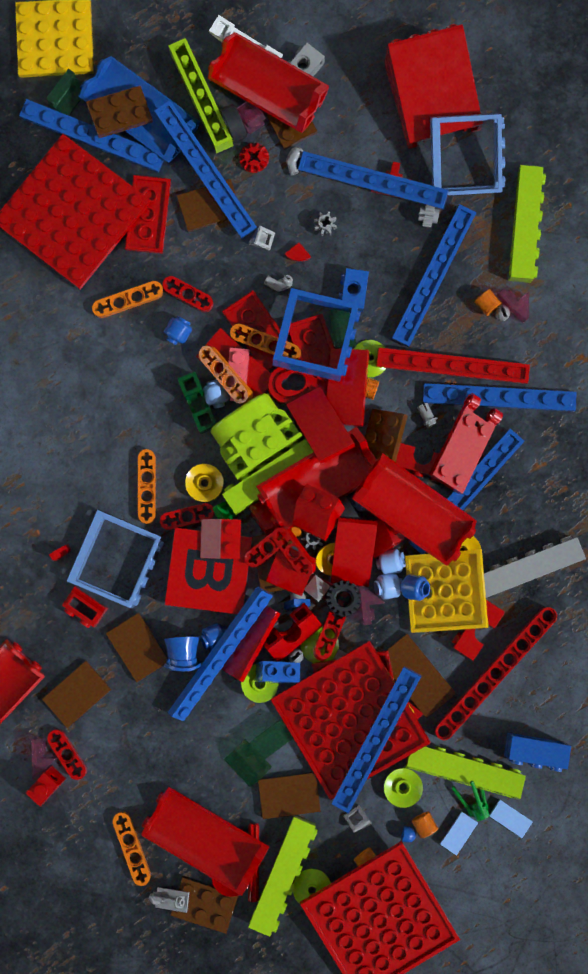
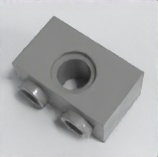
M306 43L304 47L300 46L298 48L295 58L288 62L299 68V64L305 63L307 67L301 70L314 76L323 66L325 56Z

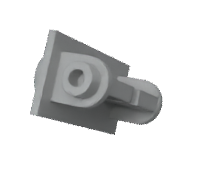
M157 887V892L151 893L149 900L152 904H156V908L187 913L189 892Z

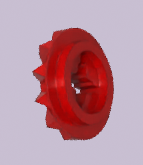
M258 142L249 143L239 153V161L246 171L257 173L264 170L268 165L269 153L265 146L260 145ZM249 153H252L253 155L258 153L257 158L259 162L256 160L250 161L251 156L249 155Z

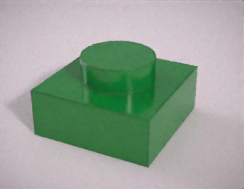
M227 501L212 508L218 519H234L238 516V514L235 515Z

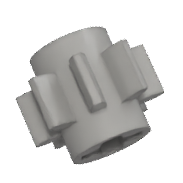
M428 205L420 207L418 221H423L422 226L431 227L432 223L437 224L439 209Z
M320 212V218L314 219V223L318 224L315 227V231L320 230L321 236L324 233L331 235V229H337V226L333 224L336 221V217L331 218L330 212L327 215H323ZM325 221H328V225H326V227H323V223Z
M303 531L306 534V538H302L301 541H307L305 548L311 545L313 550H315V545L323 546L318 537V542L313 541L310 543L309 533Z

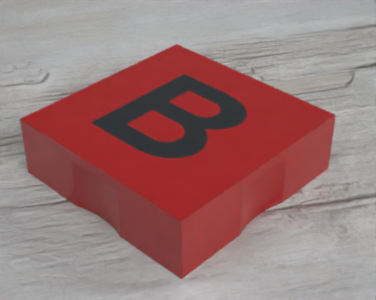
M175 528L165 605L238 614L244 604L248 574L245 555L251 549L252 538L241 536L240 559L200 558L201 531Z

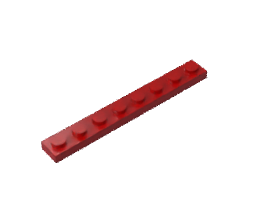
M380 347L378 348L376 367L520 384H528L530 364Z

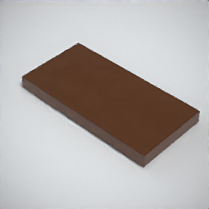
M408 634L404 635L387 649L389 650L393 676L396 681L404 666L422 675L410 699L426 718L456 695L455 691Z

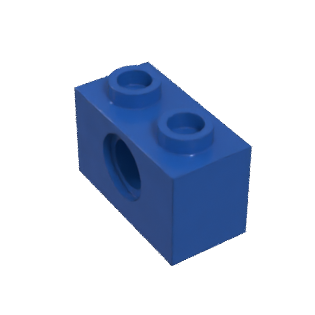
M346 268V273L341 274L340 285H344L343 293L339 292L338 299L359 304L357 311L363 312L369 271ZM354 286L358 289V292L350 294L347 289Z
M256 662V682L300 683V663Z

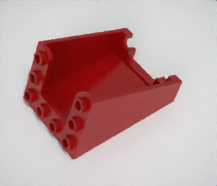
M451 24L446 29H433L428 31L427 34H414L408 39H395L388 44L385 68L408 149L418 146V142L423 141L424 143L431 138L430 117L481 114L463 24ZM483 121L440 123V135L459 130L465 132L469 128L471 132L479 131L482 128Z

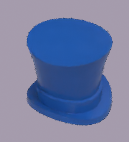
M199 637L164 639L168 653V659H166V664L164 663V668L172 671H192L201 666V662L197 663L196 658Z

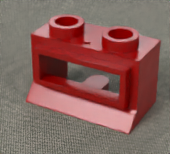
M74 586L62 604L65 607L64 612L71 617L76 615L81 618L80 623L87 628L90 626L96 627L109 608L97 602L92 596L84 593L78 586ZM74 597L97 612L93 620L70 605Z

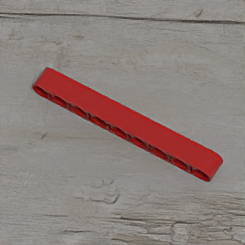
M541 608L436 723L434 734L439 739L448 740L555 623L557 612L553 608ZM548 610L551 613V619L546 622L543 619V613ZM532 625H536L539 629L535 636L530 633ZM520 639H523L526 643L523 650L517 648V642ZM510 653L513 661L510 664H505L504 656ZM493 668L500 670L498 678L494 679L491 677L490 673ZM481 682L487 684V690L483 693H480L477 689ZM467 697H473L474 704L471 707L465 706L464 701ZM459 711L461 713L459 721L452 720L451 715L453 712ZM441 726L448 727V733L444 736L438 733V729Z

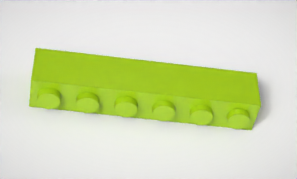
M186 38L168 45L173 61L216 154L233 147L232 137Z
M520 165L518 169L508 281L531 283L534 278H537L538 266H535V259L539 258L540 249L537 248V240L540 241L541 229H538V224L542 221L543 211L540 210V203L543 204L544 192H541L546 180L543 167Z
M306 439L300 443L298 441L288 446L290 450L284 454L282 451L272 457L273 461L268 464L266 462L262 463L256 468L257 471L252 475L247 473L240 478V483L237 485L231 484L224 489L225 493L222 495L235 515L259 500L257 494H259L257 485L313 453Z
M425 746L407 757L405 768L471 786L470 781H474L478 789L516 800L521 799L526 775H522L520 770L510 768L508 771L502 769V765L496 763L487 765L483 763L484 760L472 757V760L466 759L464 754L453 752L452 755L446 753V749L440 747L431 749Z
M297 815L293 816L248 928L269 937L272 932L276 933L280 923L277 920L279 914H284L288 904L285 902L287 895H292L295 887L292 884L295 877H299L303 866H300V863L309 854L310 848L307 846L310 840L314 841L318 831L315 829L316 823Z

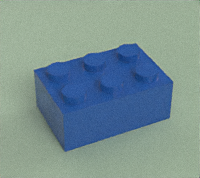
M507 732L504 756L512 764L523 765V762H526L530 767L542 769L544 765L552 771L562 772V769L568 770L571 745L561 741Z

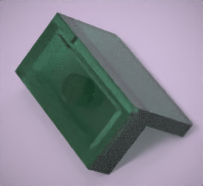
M67 69L46 98L50 106L68 116L81 100L79 95L81 92L80 87L83 83L76 78L75 73L70 69Z
M337 309L329 310L334 349H342L350 312H337ZM355 338L350 340L349 346L352 348L356 347Z
M279 719L252 739L250 745L265 760L291 741L293 737L283 720Z
M246 739L224 759L249 787L258 782L272 767Z

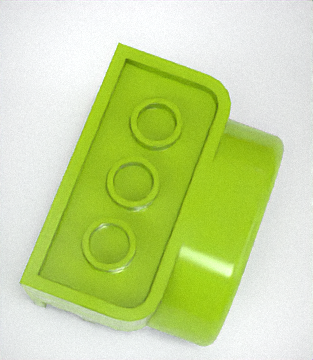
M267 393L251 399L221 419L211 429V434L221 447L220 453L239 482L241 481L240 478L247 473L252 474L257 471L256 468L262 463L272 461V457L277 453L287 451L289 449L288 446L292 443L302 441L301 432L297 430L287 413L277 408Z

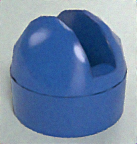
M404 826L401 841L407 843L414 841L416 838L415 830Z

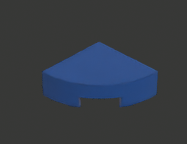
M292 599L284 603V610H294L295 607H299L303 603L309 607L311 606L310 599Z

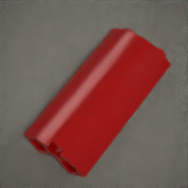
M236 32L226 36L222 41L223 49L221 56L216 60H212L208 66V79L303 133L314 119V113L317 108L321 107L329 85Z
M357 427L348 431L355 447L323 464L319 463L313 452L256 486L259 491L257 497L262 505L266 504L273 516L270 519L275 528L286 526L291 529L294 527L292 522L296 501L306 484L339 499L357 490L362 480L369 474L370 468L377 461L369 449L367 440Z
M382 453L368 471L369 474L358 486L352 499L444 565L448 566L452 561L455 562L461 555L460 548L462 543L467 538L471 539L475 534L477 520Z
M7 639L0 645V724L45 677L40 671L42 669L41 665L35 660L32 662L22 652L23 648L14 641L12 644Z
M168 787L165 793L161 792L156 799L158 805L151 817L147 816L142 824L144 829L141 836L242 896L266 855L269 846L174 789Z

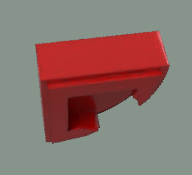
M300 242L285 253V256L292 261L304 262L311 258Z
M68 544L49 554L52 560L58 561L71 552V548Z

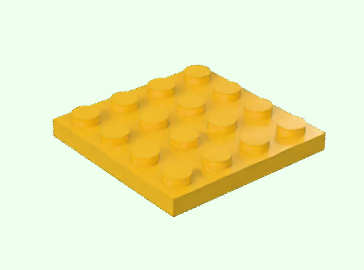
M91 0L15 2L18 75L20 78L94 74Z
M482 549L460 551V557L455 562L452 561L448 566L430 554L405 556L406 576L409 574L425 577L430 584V592L423 600L408 599L411 633L488 628Z

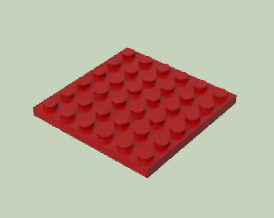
M62 134L0 210V228L81 290L148 207L151 200L66 135Z
M370 640L271 699L330 800L335 798L395 684ZM408 703L367 779L431 743Z
M402 841L300 901L301 907L342 974H405L460 940Z

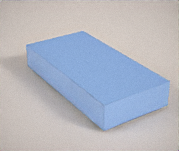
M500 799L490 813L491 818L523 838L532 824L530 819Z
M461 811L440 844L457 856L478 822Z

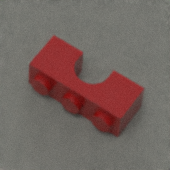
M401 443L396 463L407 471L412 472L416 477L423 478V475L431 477L429 474L439 453L434 452L431 461L428 464L421 465L414 459L415 447ZM433 477L430 478L431 481L441 483Z
M486 600L488 626L495 628L505 612ZM463 629L462 633H457L452 640V643H454L452 648L474 661L484 645L476 639L475 629Z
M305 603L290 614L293 619L290 629L285 632H279L274 627L264 643V647L277 662H280L323 627Z

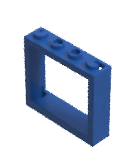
M291 288L273 357V366L340 382L341 376H346L348 365L344 363L345 359L350 358L352 347L349 346L350 340L355 338L357 329H354L353 326L354 322H359L361 311H357L359 304ZM297 300L351 313L337 369L283 356Z

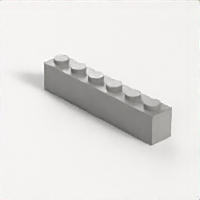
M570 535L560 539L561 543L555 546L552 542L542 546L543 550L537 553L534 549L524 553L525 557L519 560L516 556L506 560L508 563L506 565L500 566L498 563L488 567L490 571L484 573L486 598L585 560L586 557L578 537L572 539Z

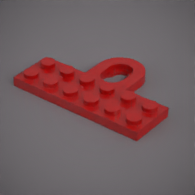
M323 314L291 323L288 335L291 343L301 349V356L298 360L329 367L331 349L335 348ZM278 367L271 373L268 379L269 394L275 401L281 404H288L321 387L327 397V378ZM290 374H300L304 378L305 385L301 390H285L282 387V381L287 379Z

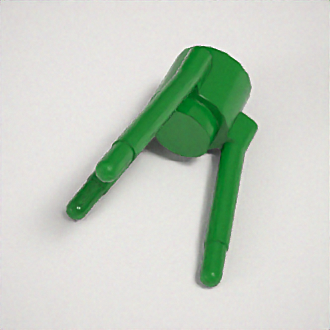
M470 781L476 802L471 805L472 808H470L459 791L452 786V790L466 808L470 817L474 816L476 821H482L490 816L485 791L480 789L481 801L474 781Z

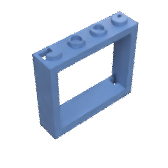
M502 114L430 117L432 186L441 188L440 123L493 120L494 185L446 187L442 189L449 190L448 195L502 192V187H505V176H502V168H505V157H502V149H505V138L502 137V129L505 128Z
M97 510L67 582L126 607L133 608L134 605H138L141 599V595H139L141 588H145L149 578L146 576L149 570H153L156 564L155 555L157 552L160 553L163 548V537ZM104 520L154 540L129 600L79 579Z

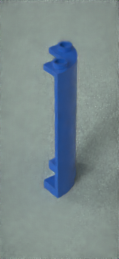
M112 56L102 59L97 65L96 75L82 83L79 97L86 102L141 86L153 122L126 130V132L169 163L181 150L154 111L170 100L193 134L201 121Z

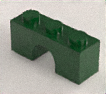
M196 372L178 378L200 434L210 431L216 424V420L210 406L206 403L204 391Z

